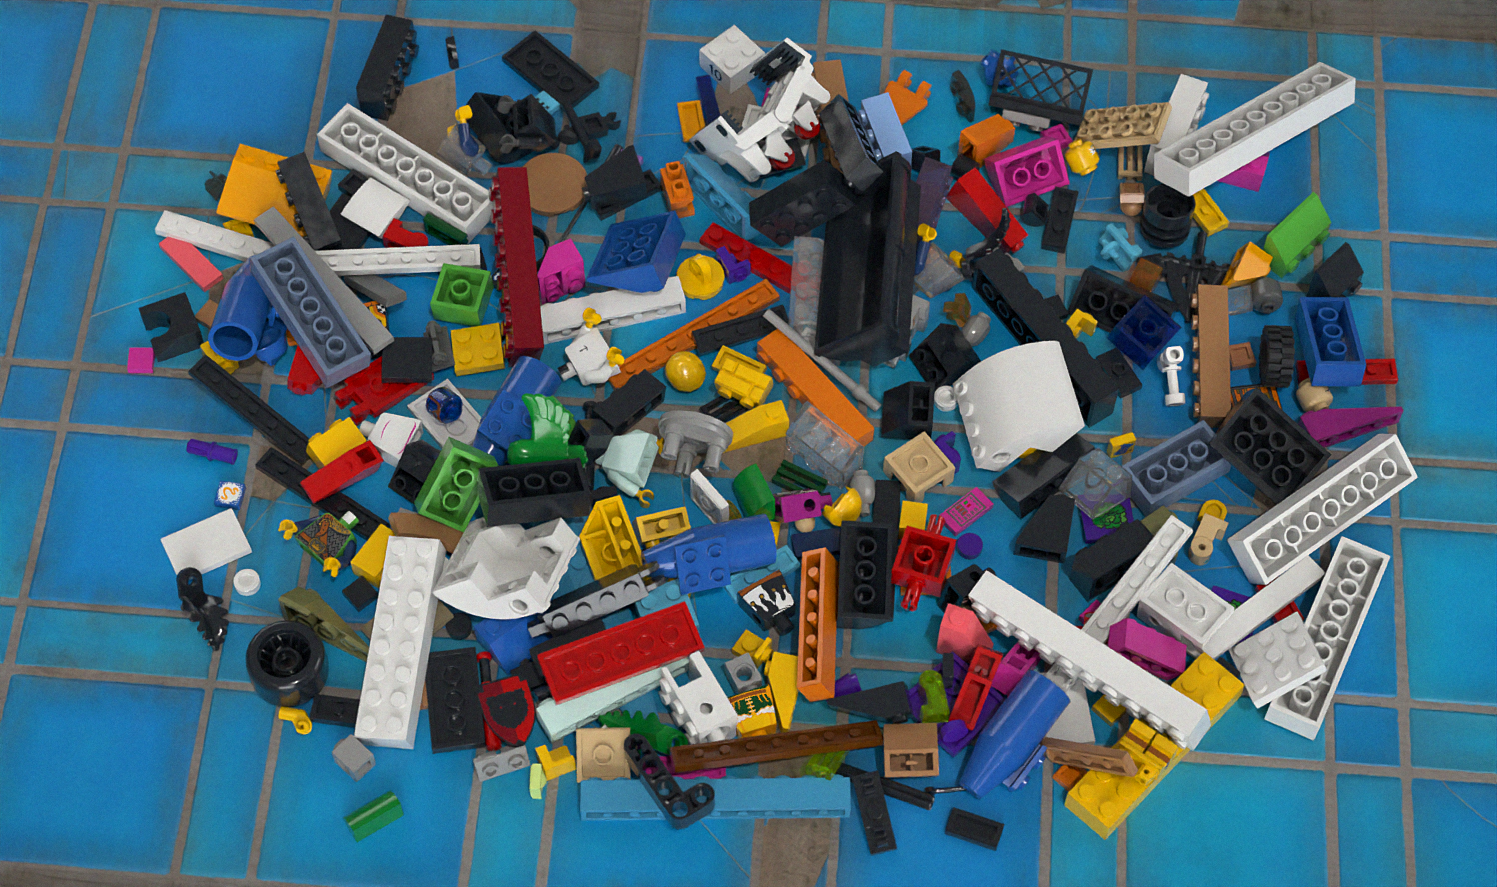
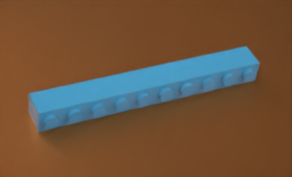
M779 775L775 778L750 776L748 779H737L734 776H724L721 779H710L706 776L683 779L682 777L673 776L683 792L699 783H707L713 787L715 791V807L710 814L702 819L850 818V777L844 778L842 775H830L828 778H817L814 775H805L801 778H790L786 775ZM592 777L587 780H581L580 811L582 821L667 820L640 780H630L626 777H617L614 780ZM667 788L659 791L661 795H669L672 792ZM699 796L696 800L704 803L709 798L707 796ZM676 810L673 814L675 816L682 817L685 814H687V812L684 810Z

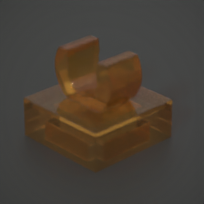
M956 293L954 302L944 303L943 312H947V319L956 320L958 326L963 327L970 318L972 306L965 293Z

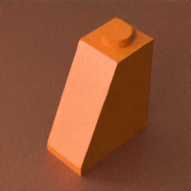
M999 114L967 127L960 132L958 155L959 153L978 162L981 168L985 165L984 158L1000 153L1013 142L1015 127L1009 120H1005Z

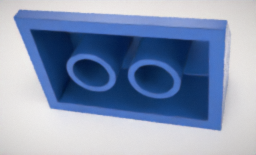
M538 613L515 619L485 618L474 626L476 640L486 652L491 653L492 659L507 676L511 675L510 670L520 667L519 663L525 658L529 661L532 659L528 649L553 638L552 634L546 635V633L535 637L531 636L527 623L538 618Z

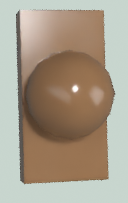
M1121 183L1119 191L1120 209L1128 216L1139 214L1144 205V184Z

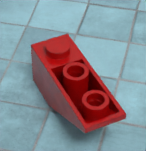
M371 440L342 454L301 481L300 484L314 504L376 473L384 460Z

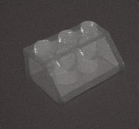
M806 401L786 432V446L791 453L802 457L811 469L818 470L824 479L828 480L829 484H835L839 489H842L854 477L853 473L862 468L863 446L811 403Z

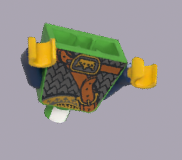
M347 511L339 520L330 513H325L324 515L297 522L287 519L283 520L279 525L278 531H285L283 537L286 540L291 539L293 534L296 535L295 539L299 546L323 566V572L328 570L332 577H337L338 571L351 565L350 562L355 557L357 540L350 530L359 520L350 511Z

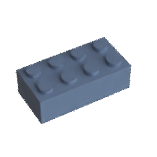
M1204 420L1121 466L1118 481L1129 492L1130 497L1146 517L1163 505L1168 507L1229 472L1231 464L1208 445L1215 433Z

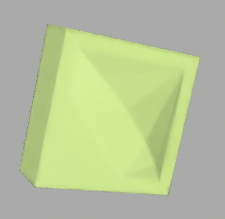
M532 764L530 794L532 799H542V788L546 785L547 778L543 772L542 764Z

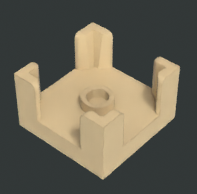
M924 431L885 456L883 472L890 480L894 473L907 489V501L921 503L924 500L925 491L943 480V487L953 482L955 466Z

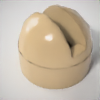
M815 517L795 521L796 528L803 533L812 531L815 527Z

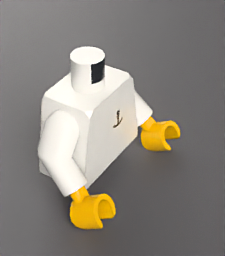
M588 307L583 312V319L586 323L582 324L576 338L564 350L569 362L557 368L563 381L577 375L582 385L585 386L592 383L607 382L609 377L621 373L618 365L624 363V357L620 355L622 350L616 347L609 349L597 327H593V324H599L602 319L595 309Z

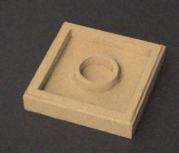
M630 727L576 729L577 782L592 777H598L603 780L626 777L631 780V768L624 755V741L630 735Z

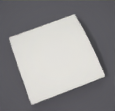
M370 177L350 199L341 215L382 239L393 218L399 220L410 200Z

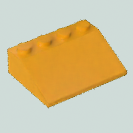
M239 144L216 214L255 225L254 219L274 206L302 238L306 235L304 227L298 228L294 218V214L297 213L295 205L289 206L285 196L288 188L285 183L280 184L276 174V170L279 169L277 162L288 157ZM310 164L323 198L326 201L331 186L333 170Z

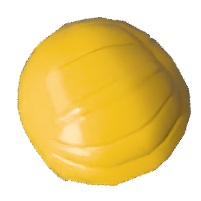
M681 351L673 354L665 366V376L676 390L691 392L700 388L705 380V367L702 361L691 352Z
M846 486L845 488L848 490L846 494H841L832 506H824L822 514L831 524L841 527L842 520L856 521L859 518L862 510V500L855 488Z

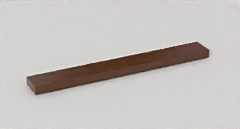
M875 720L670 747L669 755L674 772L679 773L882 746L884 738L878 722Z

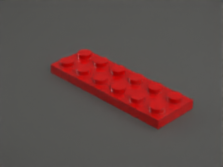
M684 601L538 654L537 660L555 705H559L687 658L697 651L703 652L705 647Z

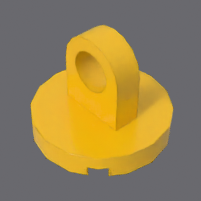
M696 254L681 263L677 270V276H679L683 293L688 298L708 300L715 297L723 288L724 270L721 264L714 258Z

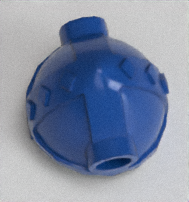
M993 49L980 62L983 66L985 81L990 86L994 84L1000 53ZM1015 57L1004 58L1003 65L1008 73L1016 68L1014 65ZM1003 70L1001 71L1000 78L1006 75ZM1015 71L1010 75L1014 82L1019 73ZM1008 77L1001 80L998 85H1006L1008 88L1012 86Z

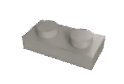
M1004 109L1002 115L1013 126H1020L1021 123L1030 125L1029 129L1043 131V128L1048 129L1051 120Z

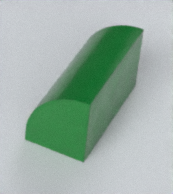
M757 463L750 465L736 476L732 490L746 517L764 513L769 521L774 520L775 498Z
M389 790L344 816L343 820L356 842H359L404 816L401 803L395 794Z

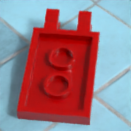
M381 356L371 362L369 367L344 380L345 388L334 393L337 398L335 404L342 410L353 399L357 405L349 409L352 414L350 418L358 426L369 414L376 418L428 383H382Z

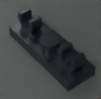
M878 770L852 776L871 856L897 850Z

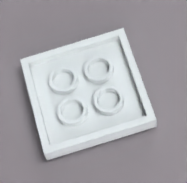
M1298 612L1229 649L1232 659L1240 671V676L1257 709L1327 671Z

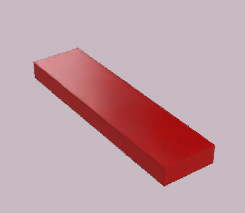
M1365 359L1366 368L1361 385L1397 384L1398 375L1395 359ZM1297 360L1296 362L1298 385L1303 380L1309 378L1305 360Z

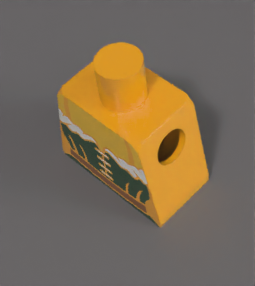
M769 684L727 697L737 713V738L776 733V717Z

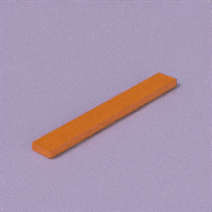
M764 279L624 359V363L618 365L621 373L609 377L608 383L613 389L621 388L632 375H638L644 369L651 374L666 366V363L673 354L681 351L690 352L696 348L691 336L692 331L759 312L779 301L780 295L769 281Z

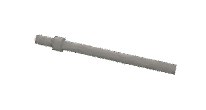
M768 309L763 317L848 388L854 398L858 401L862 400L875 412L882 406L868 393L866 387L862 384L858 385L828 358L814 355V346L772 310Z

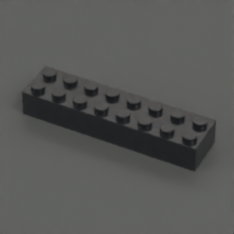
M998 248L976 261L972 284L973 290L1020 346L1042 341H1058L1060 343L1085 424L1090 428L1113 414L1119 391L1116 381L1103 371L1101 363L1097 359L1092 358L1085 344L1081 341L1079 342L1073 335L1071 328L1058 318L1056 310L1052 306L1049 307L1040 291L1030 285L1027 276L1023 272H1019L1014 266L1011 257L1007 254L1005 255Z

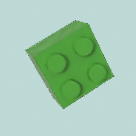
M443 263L430 302L434 319L469 326H481L494 288L491 272Z

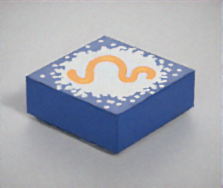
M220 480L214 500L215 507L240 510L246 491L245 484Z

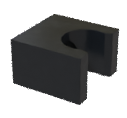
M186 292L138 308L146 331H151L158 327L169 328L165 334L153 337L150 340L158 363L197 350L204 343Z

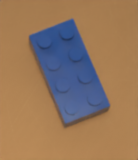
M1300 297L1295 322L1311 386H1361L1366 361L1349 298Z

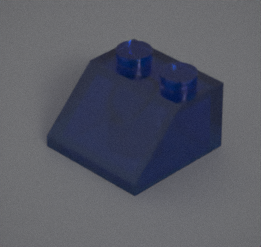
M1144 295L1113 328L1107 339L1144 370L1182 327Z

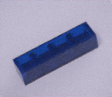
M710 75L695 77L696 89L706 126L721 115Z

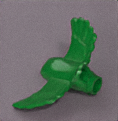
M523 394L521 399L529 411L532 433L530 439H519L509 444L507 451L509 464L515 465L580 458L582 467L585 468L588 457L586 456L587 453L584 450V446L568 444L570 438L568 431L571 429V423L569 422L571 413L564 410L562 404L556 403L553 397H545L542 394Z

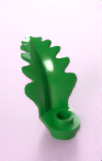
M615 710L613 715L607 711L605 715L598 717L599 722L602 723L601 727L605 724L608 728L630 727V735H643L654 750L670 756L669 750L672 747L673 739L675 740L674 747L688 745L687 738L681 731L661 724L654 712L649 713L646 719L643 718V714L639 710L635 712L633 718L630 717L628 710H624L622 716L619 711Z

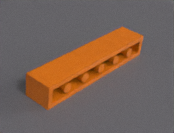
M776 329L757 342L756 356L759 362L769 367L774 378L787 387L793 399H798L803 404L805 412L809 416H814L822 431L826 434L829 433L834 438V442L840 450H845L851 456L873 441L874 427L799 346L779 329Z
M826 547L802 552L797 688L810 702L834 698L838 562Z

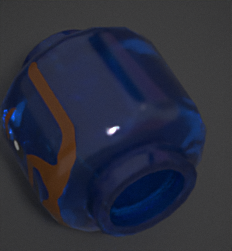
M438 387L429 393L425 406L426 411L433 418L446 424L460 417L463 403L462 399L449 388Z

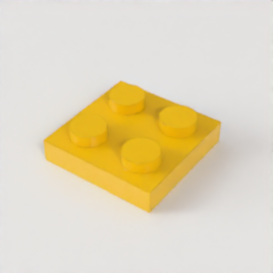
M499 323L451 330L456 376L505 369Z

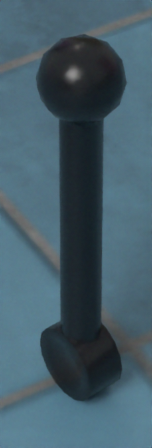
M929 786L924 789L926 793L932 795L936 793L966 791L962 786L944 788Z

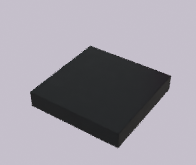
M394 337V341L382 350V383H432V338Z

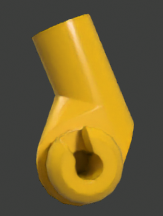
M280 707L279 719L292 721L299 734H308L311 731L312 721L305 710Z

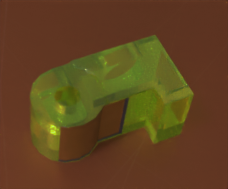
M926 670L920 675L918 692L925 702V705L921 706L920 711L921 723L948 722L949 707L942 677L937 671Z

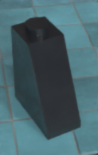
M634 145L626 147L585 176V187L581 188L584 201H589L591 209L647 196L646 181Z
M1050 494L1017 538L1014 555L1064 564L1075 499L1063 494Z

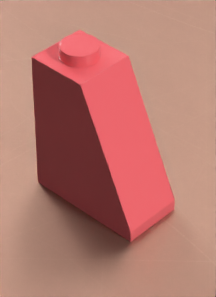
M948 603L940 625L936 653L943 655V653H951L953 651L964 662L971 663L978 644L993 649L994 644L975 613Z

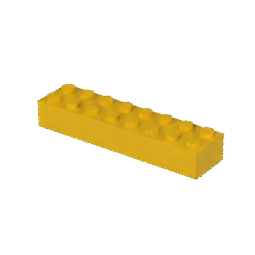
M1203 652L1170 687L1207 709L1211 722L1209 731L1240 698L1245 684L1207 653ZM1141 718L1140 721L1149 727L1150 723ZM1127 732L1113 745L1112 749H1118L1120 741ZM1166 733L1162 734L1163 737L1171 741L1172 737ZM1179 747L1175 758L1158 780L1153 779L1146 786L1137 782L1134 777L1090 769L1068 792L1064 806L1106 840L1191 749Z

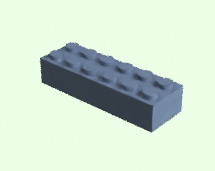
M294 236L250 258L251 273L326 388L370 366V351Z

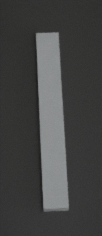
M274 206L254 219L255 225L274 245L293 236L295 237L364 344L374 355L394 341L392 334Z

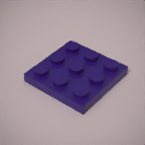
M955 653L952 688H941L940 662L919 681L926 692V706L924 698L918 692L919 682L909 690L914 717L910 718L916 723H937L938 744L953 758L980 734L1005 701L994 688L990 687L973 731L968 729L967 735L958 741L945 742L941 736L940 729L943 725L950 722L948 721L969 668V665Z

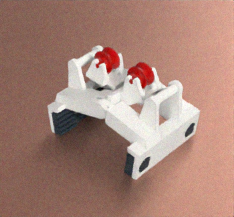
M785 38L759 58L749 71L750 73L755 72L754 76L759 75V80L763 78V83L767 81V86L772 83L771 89L768 92L769 95L758 114L756 122L751 126L746 124L744 127L741 126L739 128L738 125L740 123L737 122L735 124L736 119H731L733 115L730 114L728 116L727 113L729 111L726 110L707 126L699 130L689 141L700 154L707 155L712 161H716L720 165L730 164L749 182H755L759 179L760 175L769 173L771 166L777 170H784L794 163L795 154L781 137V134L789 129L803 140H810L820 131V122L816 118L814 111L817 110L820 104H826L830 100L829 92L811 76L814 68L809 60L812 56L790 39ZM766 136V143L760 150L756 142Z

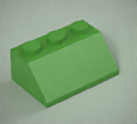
M1312 192L1267 235L1263 251L1273 257L1269 267L1280 278H1283L1288 272L1293 273L1299 266L1300 261L1303 258H1309L1314 252L1315 246L1318 243L1323 244L1330 235L1328 231L1331 220L1316 193Z

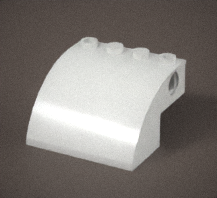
M1058 341L1035 342L1004 350L981 361L953 383L976 468L1000 472L1029 448L1053 452L1085 426Z
M484 517L471 521L432 593L445 603L459 610L491 619H515L535 613H542L549 608L551 604L550 599L553 593L558 590V583L562 575L568 570L567 565L577 551L576 547L580 538L575 535L562 518L524 530L520 524L487 527Z

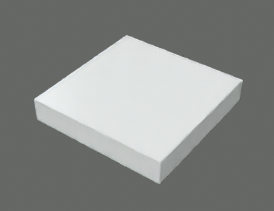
M698 469L690 474L691 500L713 524L729 521V504Z

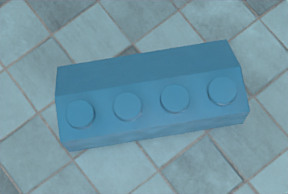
M686 154L684 156V168L691 190L734 234L748 242L761 234L750 226L749 202L752 201L749 193L742 191L737 186L733 177L727 176L722 171L718 162L712 161L707 155Z

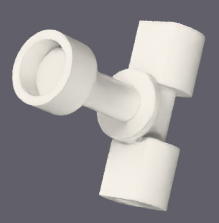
M1181 346L1168 347L1157 358L1159 370L1167 372L1169 394L1165 395L1166 406L1186 404L1185 394L1179 393L1177 371L1181 370V366H1177V364L1183 360L1184 356Z

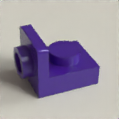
M725 246L716 249V261L721 264L724 270V277L729 284L743 281L751 274V263L748 259L737 263L733 253L729 254Z
M951 431L947 435H940L934 443L955 466L954 474H956L960 469L961 457L958 451L953 448L956 434Z

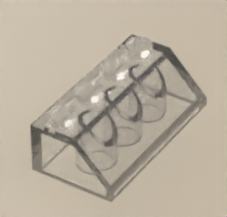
M794 236L789 326L804 338H815L824 240L814 237Z

